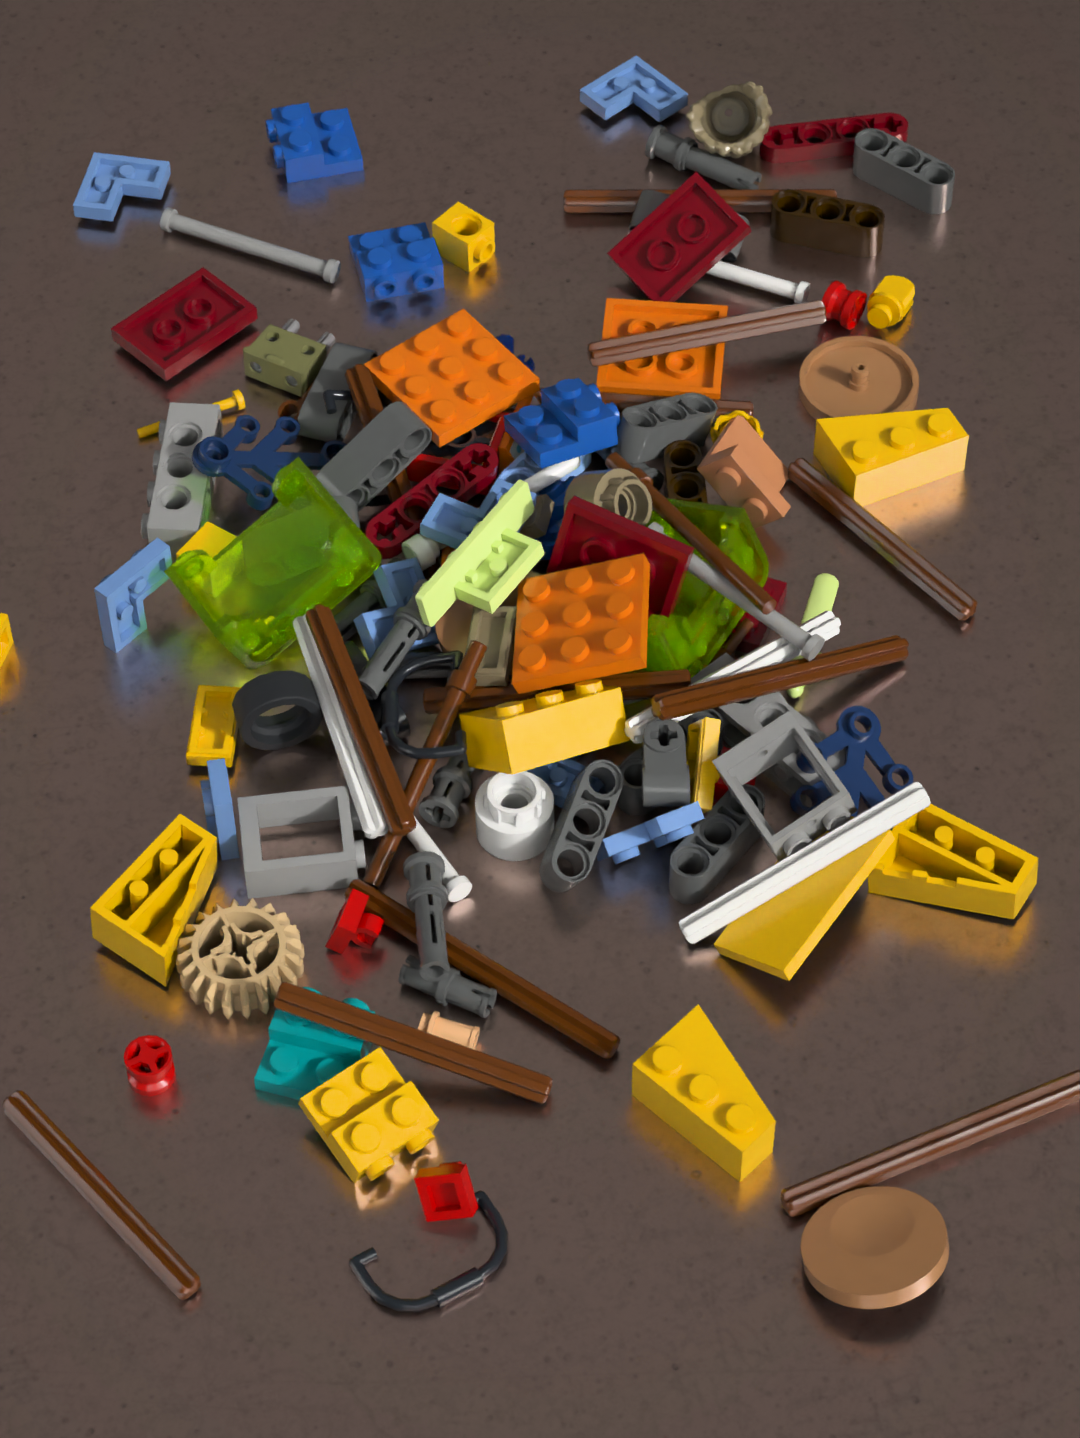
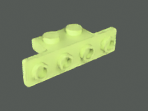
M519 479L508 492H505L485 518L474 526L472 532L461 545L448 555L446 561L436 573L422 584L415 599L423 624L433 627L457 599L493 614L543 557L544 550L541 542L517 532L533 514L535 509L527 482Z

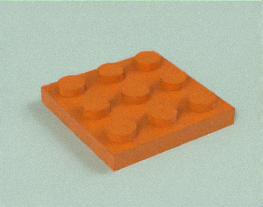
M606 298L602 340L727 317L728 306ZM725 342L598 366L596 386L600 392L676 396L693 392L705 395L710 399H720Z
M464 308L364 364V367H367L370 371L374 385L392 403L396 401L406 403L431 429V440L439 448L540 390V378Z
M644 553L525 578L518 584L512 685L518 694L646 668L650 563Z

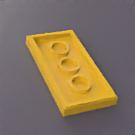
M889 829L731 922L713 945L719 954L790 981L896 840L893 833ZM826 831L825 833H823L822 835H820V836L817 837L816 839L820 838L821 836L827 834V833L830 832V831Z

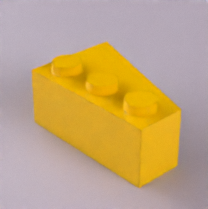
M949 408L816 419L813 454L833 483L863 507L963 471L969 435Z
M601 679L578 682L575 684L574 690L565 692L562 690L546 691L536 694V698L506 702L495 707L459 714L461 728L466 732V754L469 767L511 775L630 740V737H627L624 731L626 714L621 687L602 685Z
M930 804L927 808L894 826L891 832L896 840L869 874L868 893L1014 920L1037 884L1038 857Z
M179 814L90 907L92 937L166 987L176 965V959H178L177 946L179 939L185 938L186 924L194 923L218 868L217 837L182 814Z
M699 1004L632 1064V1096L737 1181L741 1182L773 1152L776 1121Z

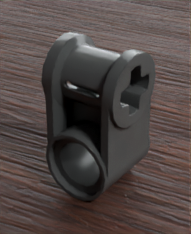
M660 719L654 720L646 726L643 733L644 754L641 775L643 807L689 805L690 773L689 765L686 763L683 728L677 722L670 719L665 721Z

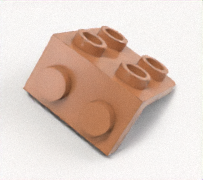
M739 415L730 419L697 467V470L745 526L752 530L784 518L790 509V504L779 493L788 480V469L743 416Z

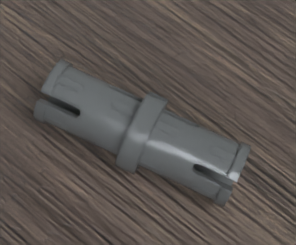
M409 955L405 961L407 964H410L409 967L405 964L401 967L398 978L399 984L410 986L434 996L436 1003L444 1006L451 1003L476 1013L482 1018H486L490 1014V1010L486 1009L487 1007L493 1009L497 990L461 977L459 970L450 967L449 975L445 979L431 982L426 981L420 976V961L415 956Z

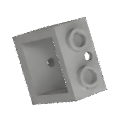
M790 710L712 761L721 779L778 861L810 844L811 841L826 831H832L849 821L851 815L857 812L850 793ZM797 749H800L832 794V797L775 834L742 785Z
M347 785L237 797L248 899L348 888L354 879H358L357 868L366 867L363 840H354L353 831L361 830V823L354 803H349ZM340 820L343 852L263 860L260 828Z

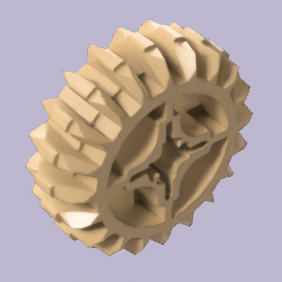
M233 897L230 907L224 909L217 903H214L212 908L213 914L211 915L198 912L197 924H186L185 938L179 939L177 946V972L180 973L181 985L185 992H190L191 999L195 1005L205 1003V1009L208 1010L210 1015L220 1008L223 1009V1014L227 1019L231 1017L234 1011H242V1014L248 1020L251 1010L259 1008L267 1015L269 1002H274L282 982L297 985V978H301L304 971V945L301 943L300 933L296 925H290V919L287 917L286 912L276 914L271 902L258 909V904L253 898L246 906H239V903Z

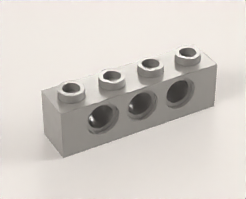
M170 402L167 419H161L159 423V443L162 444L161 450H155L153 455V473L156 475V480L149 481L147 504L150 507V512L143 513L141 536L142 539H148L149 544L158 537L170 546L171 557L176 558V553L209 520L216 477L207 476L196 469L192 462V452L194 447L207 437H223L220 404Z
M727 653L723 654L691 678V684L735 661V659ZM779 692L712 708L723 718V740L732 748L789 710L814 743H819L828 737L818 729L810 717L801 715L791 707ZM846 748L827 758V762L833 771L844 765ZM797 749L762 772L790 797L801 786H813L821 780L817 773L808 774L799 769L796 763V755L800 749ZM801 794L800 801L802 804L812 807L811 799L807 795Z

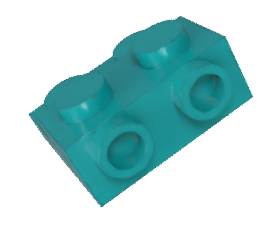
M302 987V988H305V989H308V990H311V991H313V992H316V993L321 994L319 991H317V990H315V989H313V988H310V987ZM345 998L342 1001L375 1013V1011L369 1009L365 1002L359 999ZM276 1009L268 1028L270 1040L254 1078L255 1089L300 1100L301 1097L367 1056L372 1044Z

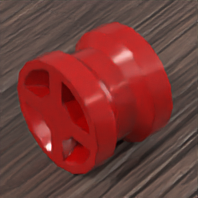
M837 280L833 281L822 298L826 308V320L835 319L840 322L841 327L848 330L853 329L863 315L867 303V294L860 290L850 291L844 283Z
M145 1035L131 1041L126 1047L124 1062L129 1085L134 1092L142 1096L152 1097L161 1095L170 1089L175 1081L176 1072L171 1046L166 1040L159 1036ZM144 1067H148L150 1071H145Z

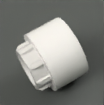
M527 771L512 775L498 773L488 778L480 786L475 797L476 835L479 843L489 854L507 861L527 860L542 853L547 848L554 830V796L548 784L540 777Z

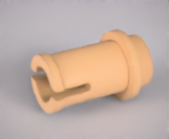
M434 1011L432 1015L423 1013L418 1026L419 1030L472 1049L476 1048L480 1027H473L439 1017L440 1012Z

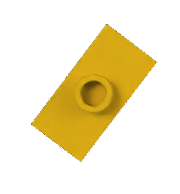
M198 685L186 751L187 765L207 766V761L225 758L226 766L232 767L238 733V725L232 702L241 687Z
M705 717L688 726L686 763L689 765L690 804L698 801L702 813L712 810L714 785L720 778L712 761L719 757L717 755L721 720Z

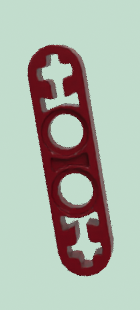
M880 113L770 126L768 132L764 135L763 141L759 144V154L765 161L775 164L854 155L855 139L846 138L843 136L844 134L858 133L864 129L873 128L882 130L907 142L908 121L900 114ZM818 137L824 141L822 143H810L805 139Z
M475 443L465 447L369 521L365 530V546L368 552L379 559H391L403 552L402 542L416 534H420V523L423 520L410 519L404 511L411 506H421L428 512L439 494L436 490L438 484L442 482L456 484L460 490L449 497L463 503L469 501L491 484L496 478L498 469V455L496 451L489 445ZM473 461L476 464L485 462L486 468L484 469L478 465L471 470V462ZM391 532H393L392 541H389L386 538H383L380 541L377 540L378 533H380L382 536H387Z

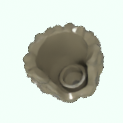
M750 81L744 84L729 85L721 91L708 93L690 106L689 112L686 113L685 117L689 121L688 127L694 133L696 140L703 144L710 154L717 153L724 157L739 158L742 155L746 156L751 153L753 148L763 141L764 135L769 130L770 122L768 118L772 114V110L768 104L767 95L763 93V86L756 85ZM727 109L732 110V115L729 117L725 115Z

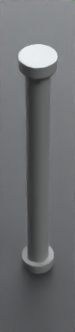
M167 207L161 216V230L167 232L177 230L320 275L328 283H335L339 277L341 262L339 260L330 258L328 261L309 256L179 215L176 209Z
M653 522L648 526V528L666 535L663 533L664 527L657 522ZM693 553L688 572L802 650L801 656L808 661L813 660L817 656L825 642L823 637L818 634L810 635L776 610L769 614H763L720 572Z

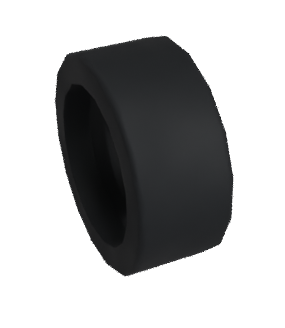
M292 670L273 671L259 675L245 683L236 693L232 702L241 739L250 747L261 750H279L302 742L319 728L323 718L321 706L312 681L305 674ZM282 705H295L280 714L260 716L271 708Z

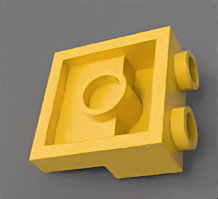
M381 1047L301 1097L298 1105L353 1183L366 1175L370 1181L380 1177L394 1166L395 1163L392 1158L406 1149L410 1154H414L424 1148L435 1138L432 1132L439 1122V1119L412 1081L406 1083Z

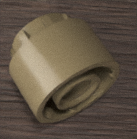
M622 468L583 472L571 481L565 493L564 513L567 503L575 495L643 526L647 525L652 514V499L647 487L635 474Z

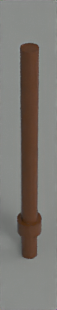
M617 452L611 453L606 458L605 465L609 469L622 468L635 474L647 487L651 495L652 509L763 614H769L775 609L776 600L653 486L652 478L641 468H633Z
M472 640L458 670H452L445 686L448 691L423 748L444 746L464 699L471 697L476 686L477 679L475 675L487 650V646L483 643ZM417 759L403 790L412 813L416 808L437 759ZM388 829V832L382 836L362 881L379 890L402 837L393 835Z

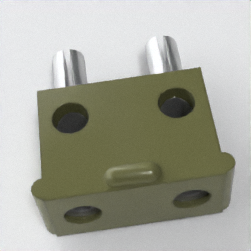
M289 319L282 328L269 324L249 347L243 348L244 374L302 397L313 380L318 376L327 358V351L335 343V337L333 334L325 332L316 342L296 333L300 329V324L294 319Z

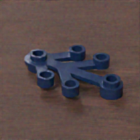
M241 415L236 419L233 428L222 438L207 437L194 447L192 462L196 469L210 477L224 476L247 493L246 501L251 508L260 511L268 509L275 493L271 485L255 480L241 468H252L287 493L288 505L292 509L299 511L312 505L315 491L309 484L297 481L282 469L321 470L347 444L337 440L329 441L324 444L321 453L276 452L282 445L293 444L300 432V425L294 418L283 416L277 419L274 429L251 451H235L241 443H253L260 430V424L257 419L249 415ZM256 494H261V495H263L265 498H261V497L257 496ZM297 495H301L306 499L299 498Z
M851 706L845 709L836 721V732L821 742L814 743L826 761L830 756L846 748L844 765L834 772L850 793L856 806L857 812L851 815L853 817L858 814L860 797L868 809L885 799L863 768L865 754L883 776V787L890 794H895L913 783L911 770L903 764H895L880 743L881 725L879 719L870 709L863 706ZM854 721L861 723L866 733L859 732L855 728ZM799 751L796 755V763L799 769L808 774L816 773L802 752ZM892 773L902 777L903 786L897 785L893 781ZM820 780L813 786L803 785L797 789L791 796L790 805L796 814L803 816L820 805L822 801L832 796L822 780ZM801 794L807 795L811 799L812 807L802 804L800 801Z

